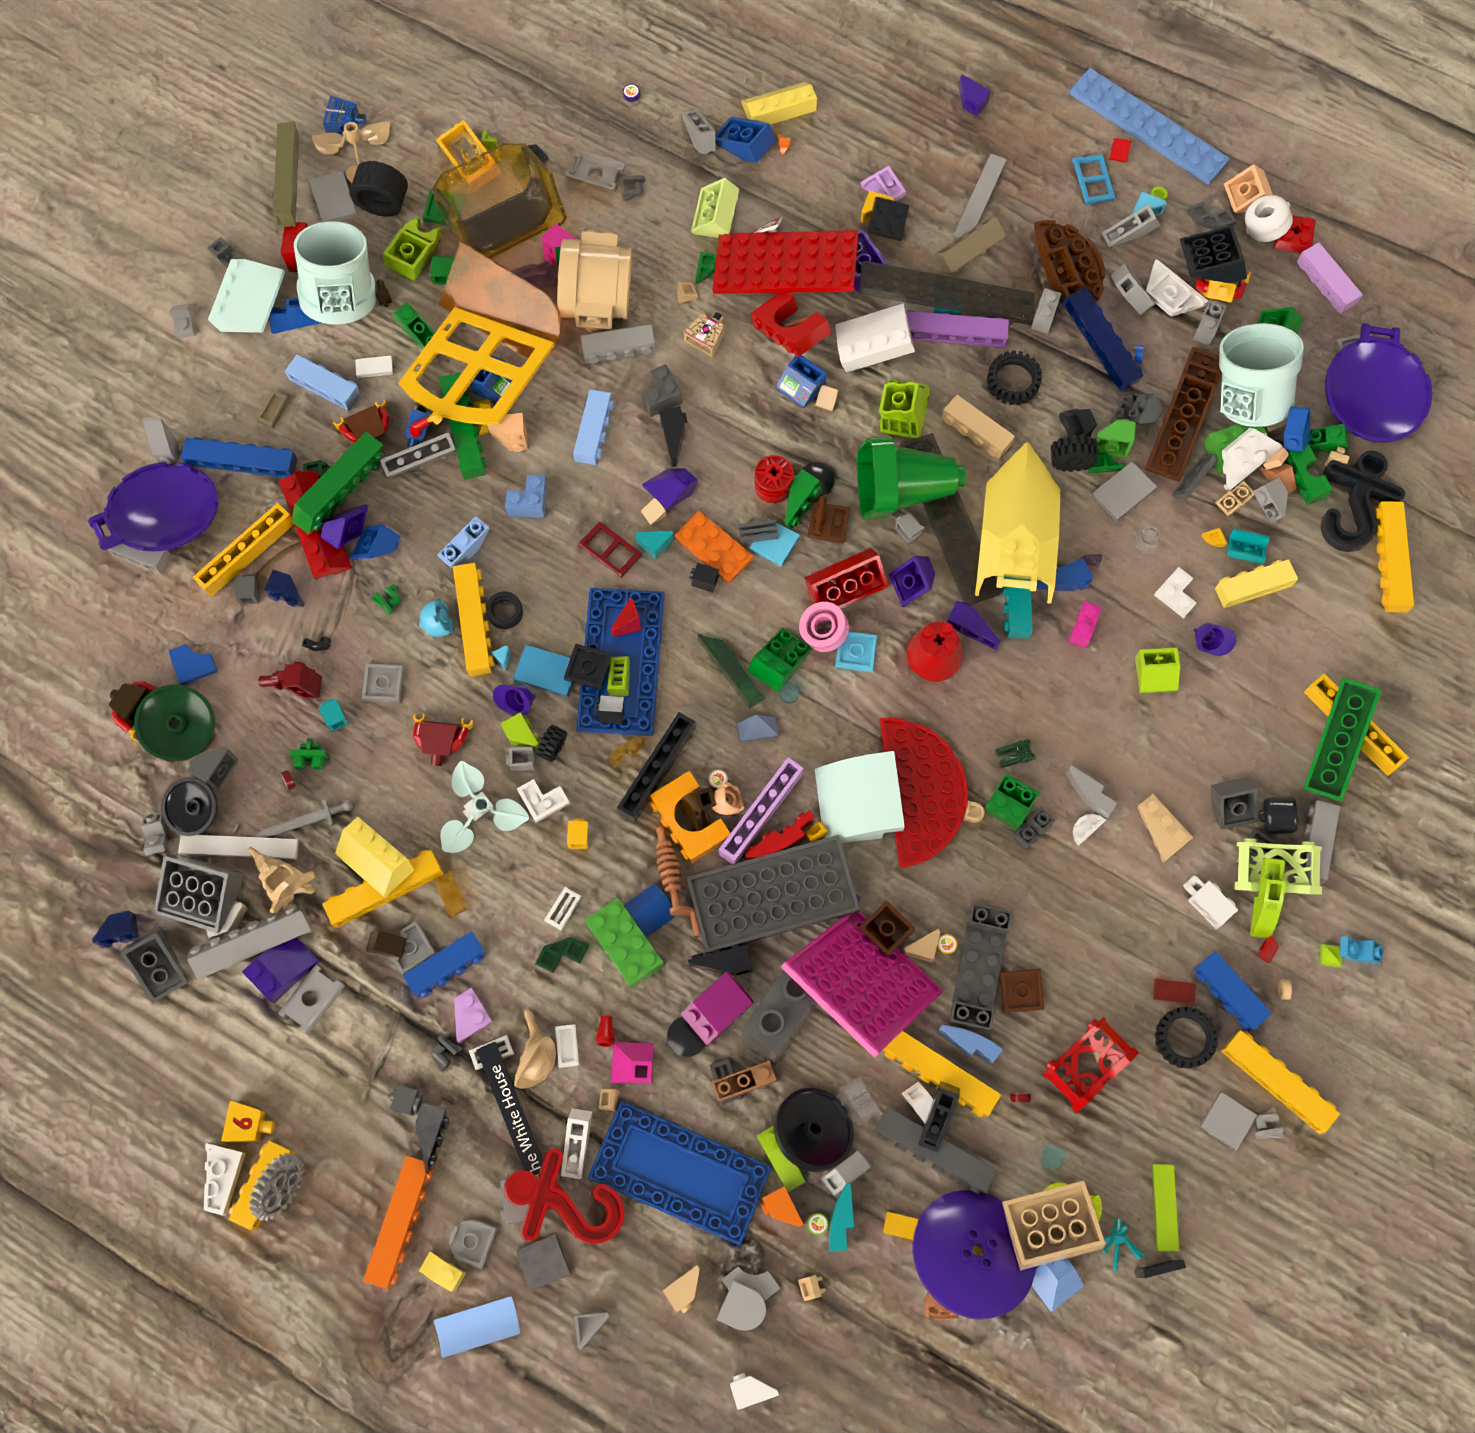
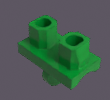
M308 738L306 744H300V749H290L289 755L293 759V767L296 770H304L306 761H312L311 767L313 769L323 770L325 761H329V754H326L325 750H320V744H314L312 738Z

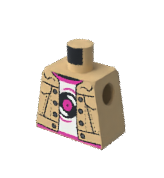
M715 312L711 318L702 314L684 331V342L713 358L724 335V326L721 324L724 319L723 316L718 312Z

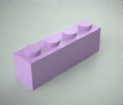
M1320 243L1301 253L1297 261L1299 267L1307 273L1310 280L1316 284L1322 295L1326 296L1331 302L1334 309L1341 314L1359 302L1363 294Z

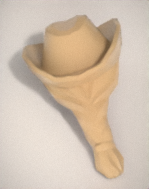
M528 1009L524 1010V1015L530 1030V1038L526 1041L524 1053L520 1057L514 1086L520 1089L534 1087L546 1080L554 1068L557 1054L554 1041L550 1037L542 1038L541 1031L535 1023L534 1015Z

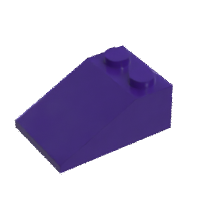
M864 229L858 231L856 292L888 279V263Z
M296 937L268 949L250 963L242 973L269 1001L275 1004L319 960Z

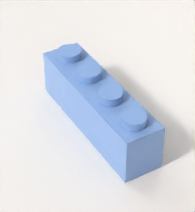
M296 355L285 370L290 381L347 411L351 409L361 395L355 382L343 379L341 375L328 371L321 364H314L306 356Z
M589 390L573 452L575 462L596 465L597 460L601 459V444L605 443L606 440L605 428L609 427L610 424L609 412L613 411L614 400H612L611 393Z

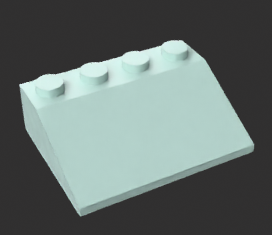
M231 259L208 320L220 332L263 333L285 271L246 259Z

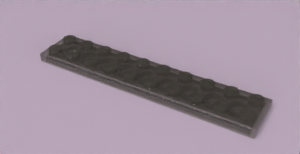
M863 261L861 264L859 294L988 318L1000 317L1009 319L1010 322L1031 326L1033 324L1034 292L869 261Z
M933 433L899 444L904 448L942 455ZM958 490L954 495L922 503L963 601L972 605L1001 595L1000 588H996L997 580L995 576L984 578L979 596H975L980 541Z

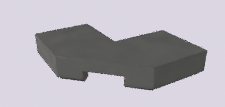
M1204 201L1187 210L1196 225L1213 230L1235 225L1236 219L1228 208L1212 214Z

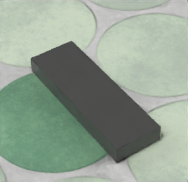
M1216 455L1201 456L1174 491L1172 496L1176 500L1185 499L1190 496L1217 461Z

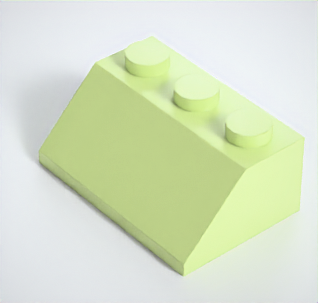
M726 178L701 188L691 233L719 238V234H728L731 230L739 188Z

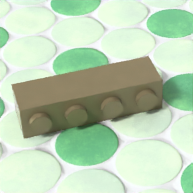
M988 217L934 255L943 273L954 274L960 270L961 266L973 262V258L977 255L980 256L986 253L987 248L999 244L1000 240L1006 235L998 218Z

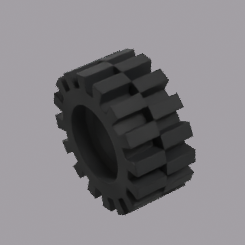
M552 724L543 734L544 736L540 740L541 742L536 753L537 756L549 762H553L556 759L567 738V731Z

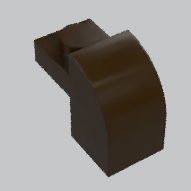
M711 787L686 794L682 800L683 815L688 814L693 832L703 830L712 824L708 808L714 807L716 804Z

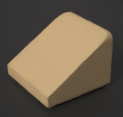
M821 385L815 406L833 411L839 391L835 388Z
M655 498L641 510V513L651 526L666 517V510Z

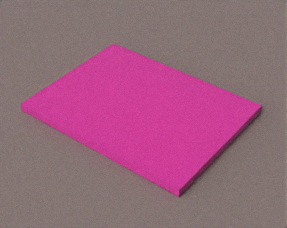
M856 912L844 916L784 962L781 968L875 1058L943 990L899 948L887 957L858 929L867 918L861 912Z

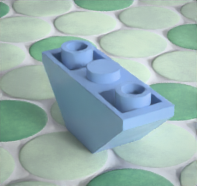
M475 516L437 556L451 568L467 562L480 549L490 528Z

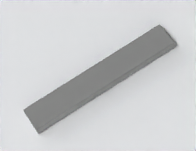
M990 154L953 235L954 240L979 224L1007 159Z

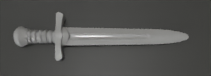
M323 799V809L267 828L256 834V837L266 838L324 819H328V824L333 826L332 815L343 811H351L353 808L352 803L346 800L343 804L329 808L328 802Z

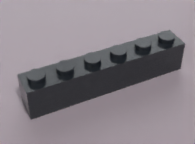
M678 712L617 806L619 815L635 824L650 801V795L657 790L696 729L694 720Z

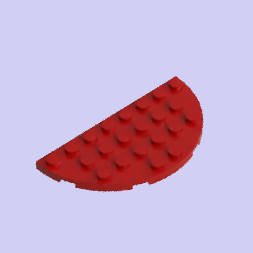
M880 718L883 752L894 751L905 826L903 831L894 832L899 869L909 868L933 858L952 841L965 815L968 796L967 782L960 761L952 752V748L938 734L921 724L904 721L901 718Z

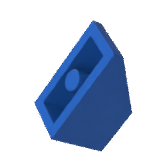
M1292 406L1284 432V449L1303 452L1310 442V408Z

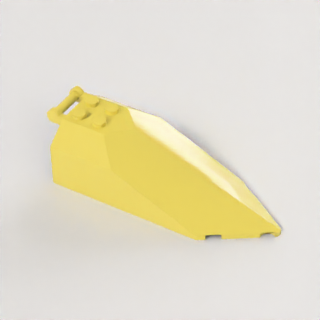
M1028 442L1024 443L986 483L975 596H979L984 578L997 576L996 588L1006 586L1030 589V591L1035 592L1037 580L1048 584L1047 603L1051 604L1055 588L1058 556L1060 488ZM1004 577L1021 578V579H1031V580H1030V581H1024V580L1004 579Z

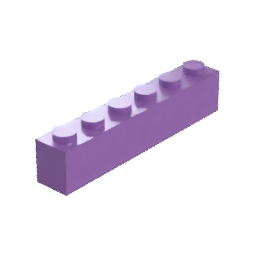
M906 310L912 340L993 347L1006 346L1009 319Z

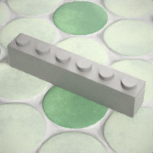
M293 904L286 907L285 911L278 914L271 913L266 919L259 922L257 920L253 921L243 929H234L227 936L222 938L216 937L206 945L193 947L188 953L187 961L199 980L310 932L311 921L302 904Z

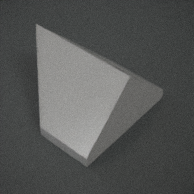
M606 1312L574 1315L577 1346L580 1350L587 1345L611 1314Z

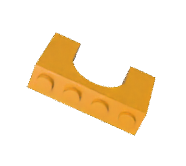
M688 771L652 793L649 804L654 812L658 811L661 815L659 820L664 828L668 827L670 829V837L675 845L679 843L682 850L680 852L685 860L689 859L691 863H694L720 847L731 833L721 819L696 832L686 831L677 824L675 813L680 804H682L684 796L700 790V786L691 772Z

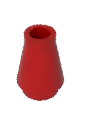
M604 1015L600 1017L595 1038L597 1045L600 1047H611L615 1041L612 1016Z

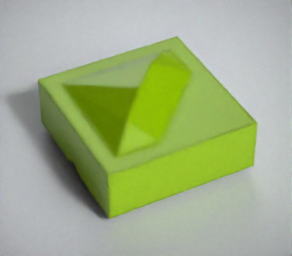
M1326 944L1320 945L1319 965L1342 967L1340 947Z

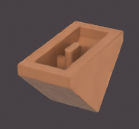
M1283 463L1281 466L1266 470L1265 467L1260 469L1269 482L1280 477L1288 494L1297 490L1292 466Z

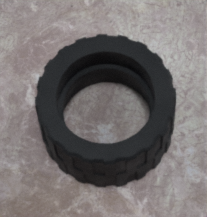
M366 161L357 166L349 195L352 201L362 210L377 216L391 217L397 215L401 210L408 182L405 176L392 166L378 161Z

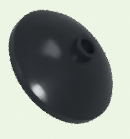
M192 777L181 778L172 783L165 791L161 803V811L165 823L172 831L182 836H195L205 832L214 822L218 808L217 798L213 789L205 782ZM195 804L198 805L197 810H195V808H194V805H195Z

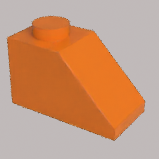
M785 1186L762 1198L763 1203L760 1205L765 1215L770 1214L773 1219L799 1228L804 1225Z

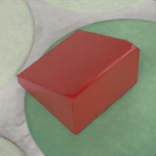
M1114 138L1109 160L1126 163L1131 141Z
M1273 936L1264 940L1257 953V957L1267 963L1272 961L1278 950V944Z

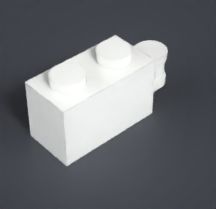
M1192 876L1183 885L1192 896L1188 901L1215 929L1222 926L1238 911L1235 903L1230 898H1226L1215 883L1208 881L1204 884L1198 877ZM1195 885L1199 888L1198 891L1193 888Z

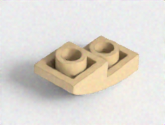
M1242 481L1232 491L1227 492L1215 502V504L1227 516H1230L1255 497L1253 490Z

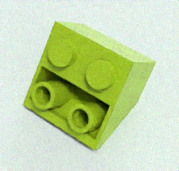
M1178 647L1139 650L1135 656L1139 693L1178 691L1180 675Z

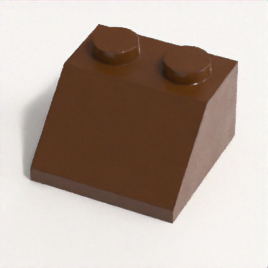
M886 900L858 929L888 957L913 934L915 927Z

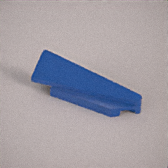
M298 298L285 299L286 307H272L269 315L272 334L322 323L310 318L302 311Z

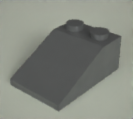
M160 927L128 944L120 952L152 1003L189 983L170 942Z

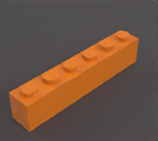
M409 1156L405 1157L363 1282L385 1289H391L392 1285L395 1286L399 1277L397 1270L399 1264L402 1265L404 1262L406 1243L409 1244L413 1236V1231H411L413 1222L416 1223L419 1218L420 1210L418 1208L420 1202L425 1200L427 1194L425 1187L427 1181H431L434 1173L432 1166L429 1174L425 1173L422 1160Z

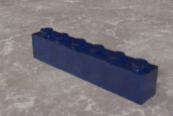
M1083 287L1067 296L1063 306L1119 391L1122 392L1138 383L1144 376L1141 368L1132 359L1130 351L1124 347L1120 336L1114 332L1110 321L1106 320L1101 307L1097 306L1093 300L1091 292Z

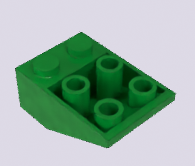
M782 627L753 657L747 672L776 692H779L789 682L813 648Z

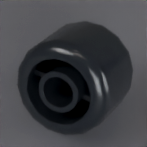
M1269 797L1263 801V810L1259 811L1260 822H1264V828L1268 834L1295 833L1298 830V811L1294 797Z

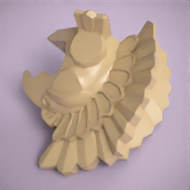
M251 846L247 849L253 856L257 869L260 871L259 879L263 883V888L267 890L266 894L273 902L270 909L271 913H278L281 906L284 907L285 911L286 907L293 905L294 894L302 892L312 894L316 890L312 888L311 883H308V881L315 878L313 871L303 874L297 868L281 861V859H273L271 856L263 855Z

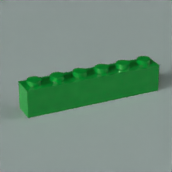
M460 372L439 377L443 398L459 378ZM464 392L456 405L469 407L468 405L472 404L470 395ZM449 419L464 480L484 476V468H487L485 457L481 458L480 452H483L481 441L477 442L476 436H479L477 425L473 426L471 423Z

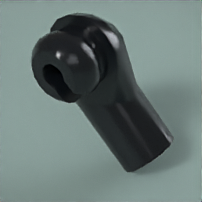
M322 637L321 642H315L305 638L302 646L312 651L328 650L331 646V639Z

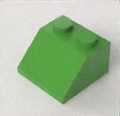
M1127 419L1116 420L1099 432L1095 438L1098 453H1107L1111 457L1127 458L1134 443L1136 422Z

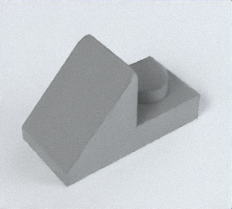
M191 304L173 306L169 313L174 321L176 338L195 336Z

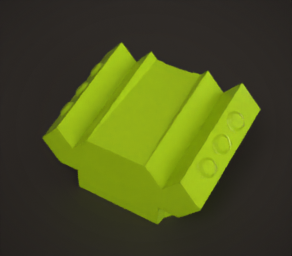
M890 379L887 384H884L879 408L881 415L880 431L882 433L920 439L922 437V427L925 426V413L928 407V397L930 396L929 386Z

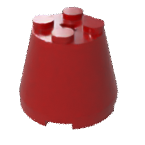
M939 621L932 622L916 632L910 639L906 651L907 662L913 673L915 672L930 682H941L953 677L959 670L964 657L963 646L956 630L950 623Z

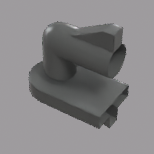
M623 175L624 185L634 184L635 188L624 189L625 201L642 195V183L646 181L645 176Z
M440 1034L437 1039L441 1043L436 1045L431 1055L436 1060L439 1070L443 1072L450 1065L451 1061L442 1052L447 1048L454 1055H458L462 1047L452 1043L447 1037Z

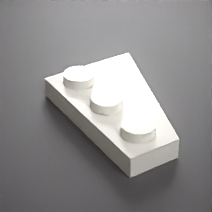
M206 1143L207 1162H205V1170L207 1171V1180L204 1185V1211L226 1216L246 1153Z

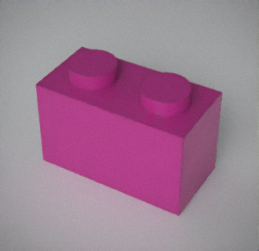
M1086 601L1083 602L1068 642L1084 648L1087 647L1102 607Z

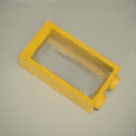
M464 120L436 139L444 154L473 192L501 173L496 162Z

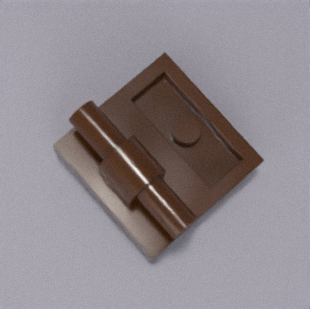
M820 497L819 502L814 501L807 538L844 544L850 507L827 504V499Z

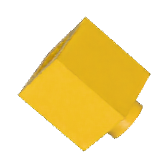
M580 818L568 821L567 845L569 849L589 848L590 826L588 821Z

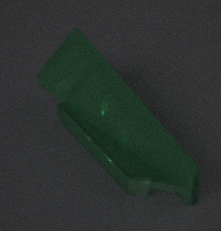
M698 634V641L749 709L765 699L763 694L754 687V683L722 639L705 637L702 634Z

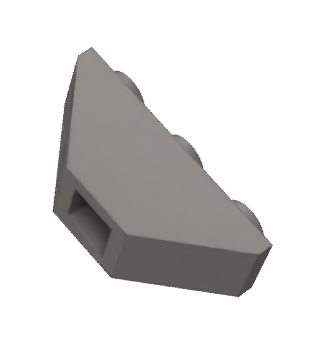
M1126 264L1122 265L1111 275L1117 288L1140 315H1143L1155 305Z

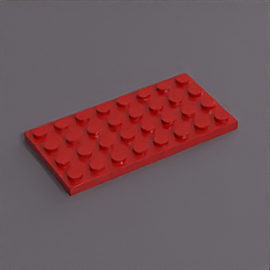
M858 230L719 234L713 294L855 291L859 232Z

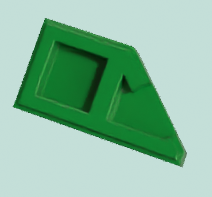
M700 252L695 284H699L714 274L717 254Z
M1098 453V463L1094 464L1092 468L1088 467L1089 474L1122 470L1124 465L1111 459L1112 457L1107 453Z

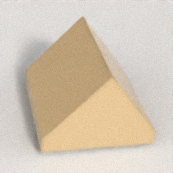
M601 1089L599 1110L616 1112L620 1091L616 1089Z

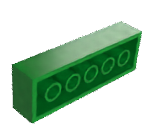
M365 432L295 503L292 522L309 535L314 530L318 531L326 518L329 519L334 514V509L337 506L341 507L346 501V497L349 494L352 495L357 490V485L360 482L364 483L368 479L369 473L372 470H377L380 466V459L383 456V444Z
M1342 677L1303 789L1341 802L1343 801L1382 689Z

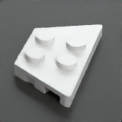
M1155 260L1146 292L1156 305L1171 317L1207 305L1208 300L1159 260Z
M1254 428L1246 430L1222 450V459L1224 460L1223 473L1226 474L1225 490L1230 491L1280 450L1282 445Z

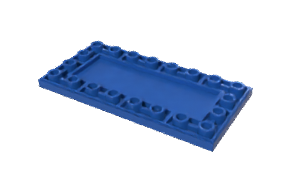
M590 588L584 646L612 653V657H630L629 695L620 696L624 697L623 723L599 722V715L596 714V703H600L601 695L610 696L607 690L609 668L601 691L580 685L577 732L653 736L664 592ZM629 598L634 601L639 616L641 631L614 637L612 636L611 628ZM624 664L615 665V667H624Z
M621 1101L587 1179L599 1184H605L623 1195L740 1246L772 1166Z

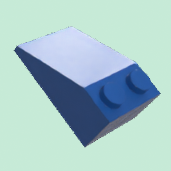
M730 117L715 134V143L744 161L757 163L776 141L769 123L737 117Z

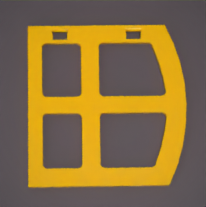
M454 307L398 384L417 404L431 412L437 411L445 418L471 424H500L555 344L554 342ZM459 323H467L489 331L491 334L478 351L467 349L447 341ZM448 324L452 325L448 331H445ZM504 338L535 348L522 367H516L490 357ZM439 353L468 364L442 399L431 394L417 382L434 357ZM418 365L422 366L418 372H414ZM480 370H486L513 380L492 409L456 405Z

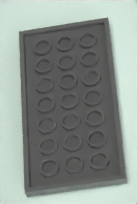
M839 835L686 877L706 954L716 949H727L736 944L749 943L860 912Z

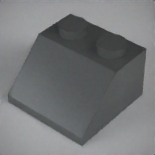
M226 747L198 754L195 759L190 761L187 772L193 778L205 782L214 791L218 792L238 762V759Z
M1249 777L1211 785V802L1220 829L1258 822V788Z

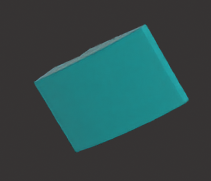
M851 1183L844 1186L834 1205L829 1225L828 1252L847 1251L846 1229L854 1228Z

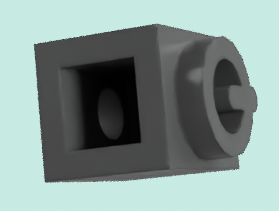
M405 1083L404 1086L398 1085L397 1089L394 1088L391 1093L390 1100L392 1103L390 1109L413 1116L414 1113L417 1114L419 1112L423 1094L416 1090L417 1086L409 1083Z

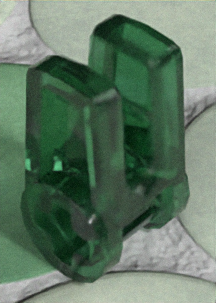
M1030 739L997 748L995 750L997 757H1004L1012 753L1017 754L1000 760V768L1034 760L1036 757L1031 751Z

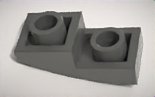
M1040 807L1012 837L1027 850L1055 822V819Z

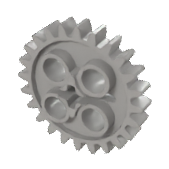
M285 1153L284 1156L280 1154L278 1159L274 1158L272 1164H267V1170L261 1171V1178H257V1185L252 1187L255 1190L250 1194V1197L253 1199L249 1202L251 1205L249 1210L252 1211V1215L262 1221H269L270 1218L274 1219L276 1215L280 1216L282 1209L286 1210L287 1204L292 1203V1196L297 1195L296 1189L301 1187L298 1183L303 1180V1177H301L304 1173V1170H302L304 1166L301 1163L302 1160L291 1153Z

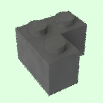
M666 364L651 370L650 378L654 387L641 394L644 407L649 416L653 417L659 414V411L670 409L683 403L682 392Z

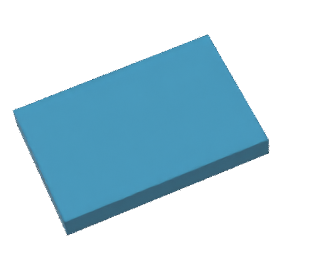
M525 645L513 680L567 697L572 682L564 681V675L570 658Z

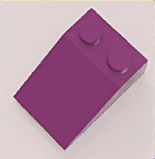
M727 971L696 998L681 1015L703 1042L709 1045L718 1039L754 1001L731 973Z

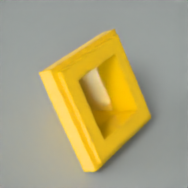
M819 821L804 833L811 842L824 839L828 830Z

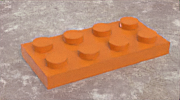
M700 511L674 535L676 541L705 565L719 569V577L728 584L754 559L750 552Z

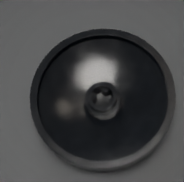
M817 1088L800 1089L785 1098L776 1111L774 1118L776 1142L783 1155L795 1166L810 1172H823L839 1165L849 1154L854 1140L853 1123L846 1107L831 1093Z

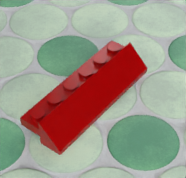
M294 471L295 474L278 480L291 517L293 516L295 503L319 480L316 471ZM332 515L329 519L326 518V519L323 521V523H324L326 520L332 519V518H333V515ZM294 524L315 580L331 573L337 575L352 569L345 547L337 549L320 538L321 528L318 531L314 530L309 535Z

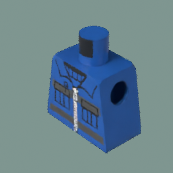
M330 96L323 120L326 133L343 134L344 125L348 122L361 125L366 124V114H359L357 105L354 102Z

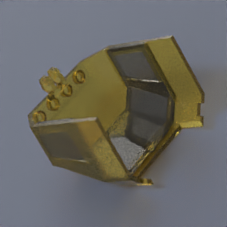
M503 143L482 154H479L476 145L473 144L471 145V150L475 157L472 159L469 158L468 152L462 149L461 153L465 162L440 174L431 189L444 221L473 265H481L494 271L493 266L488 261L489 259L549 230L555 223L558 226L565 223L567 217L553 175L525 143Z

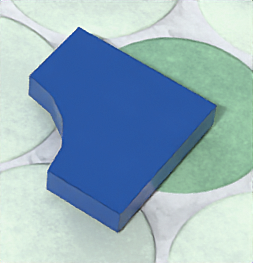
M187 644L169 650L180 685L188 684L217 672L211 654H196L190 650Z

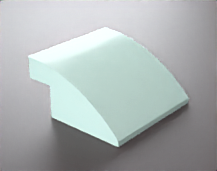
M894 751L849 758L815 769L821 823L828 830L824 839L839 835L841 843L882 839L884 833L904 830Z

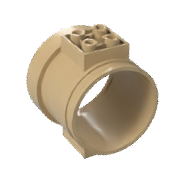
M587 230L586 232L582 231L581 240L562 239L557 294L559 318L575 319L576 327L612 330L613 318L627 319L632 248L618 247V234L613 232L597 233L594 230Z

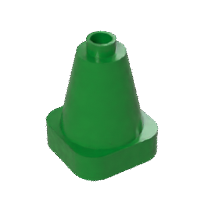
M868 437L857 450L856 469L859 510L863 520L886 519L896 510L954 495L957 487H964L966 483L965 466L963 464L957 465L954 457L895 446L892 437Z

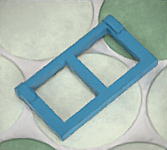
M1102 154L1086 157L1080 156L1072 159L1085 205L1115 200ZM1099 162L1102 175L1083 177L1079 164ZM1104 181L1108 194L1089 197L1085 183Z

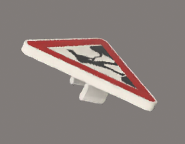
M782 216L777 217L751 233L779 232L777 227L783 219Z

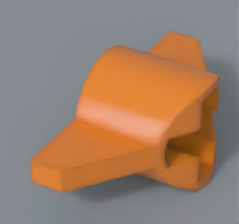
M777 134L779 151L781 155H784L787 150L791 149V138Z

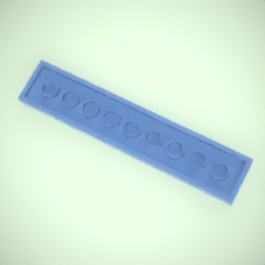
M1091 68L1070 89L1069 94L1208 185L1211 184L1230 160L1228 156Z

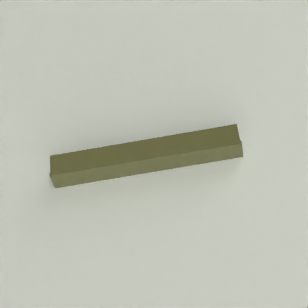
M295 121L277 123L273 215L277 217L278 228L296 226L299 133Z

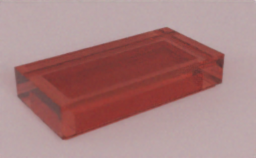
M1162 979L1154 980L1153 1000L1195 1004L1196 984Z

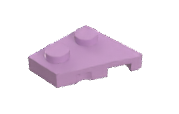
M889 166L860 182L861 187L868 192L873 191L893 197L894 201L907 195L906 190Z
M472 988L454 998L457 1042L460 1044L493 1022Z

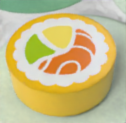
M950 934L940 936L937 944L938 951L943 955L952 954L957 948L955 937Z

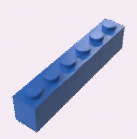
M193 437V439L186 438L181 454L183 462L194 467L283 478L294 474L297 463L296 455L287 448L257 447L253 444L225 443L215 439L209 441L198 437Z

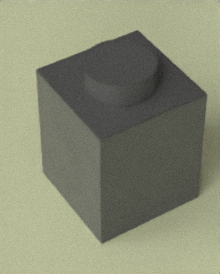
M244 574L242 577H236L235 598L240 605L259 604V581L253 575Z

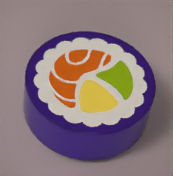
M635 84L626 85L623 88L624 99L629 102L638 100L640 97L639 87Z

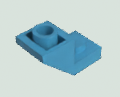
M1348 936L1340 937V957L1349 961L1382 964L1384 956L1382 944L1373 940L1357 941Z

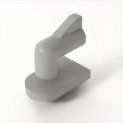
M1272 1107L1264 1114L1257 1115L1255 1121L1260 1131L1255 1133L1256 1139L1284 1138L1283 1127L1267 1128L1266 1123L1279 1121L1275 1107Z

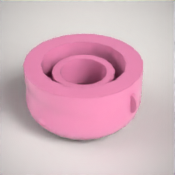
M819 602L811 605L805 610L799 623L802 638L810 647L819 652H828L839 648L847 639L850 630L845 614L838 606L829 602ZM827 621L832 622V628L828 633L818 634V629L823 623Z

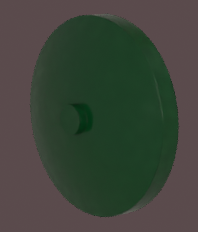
M184 685L162 686L150 692L139 704L134 719L135 733L143 748L156 758L172 762L185 761L197 756L209 745L215 731L214 711L208 700L195 689Z

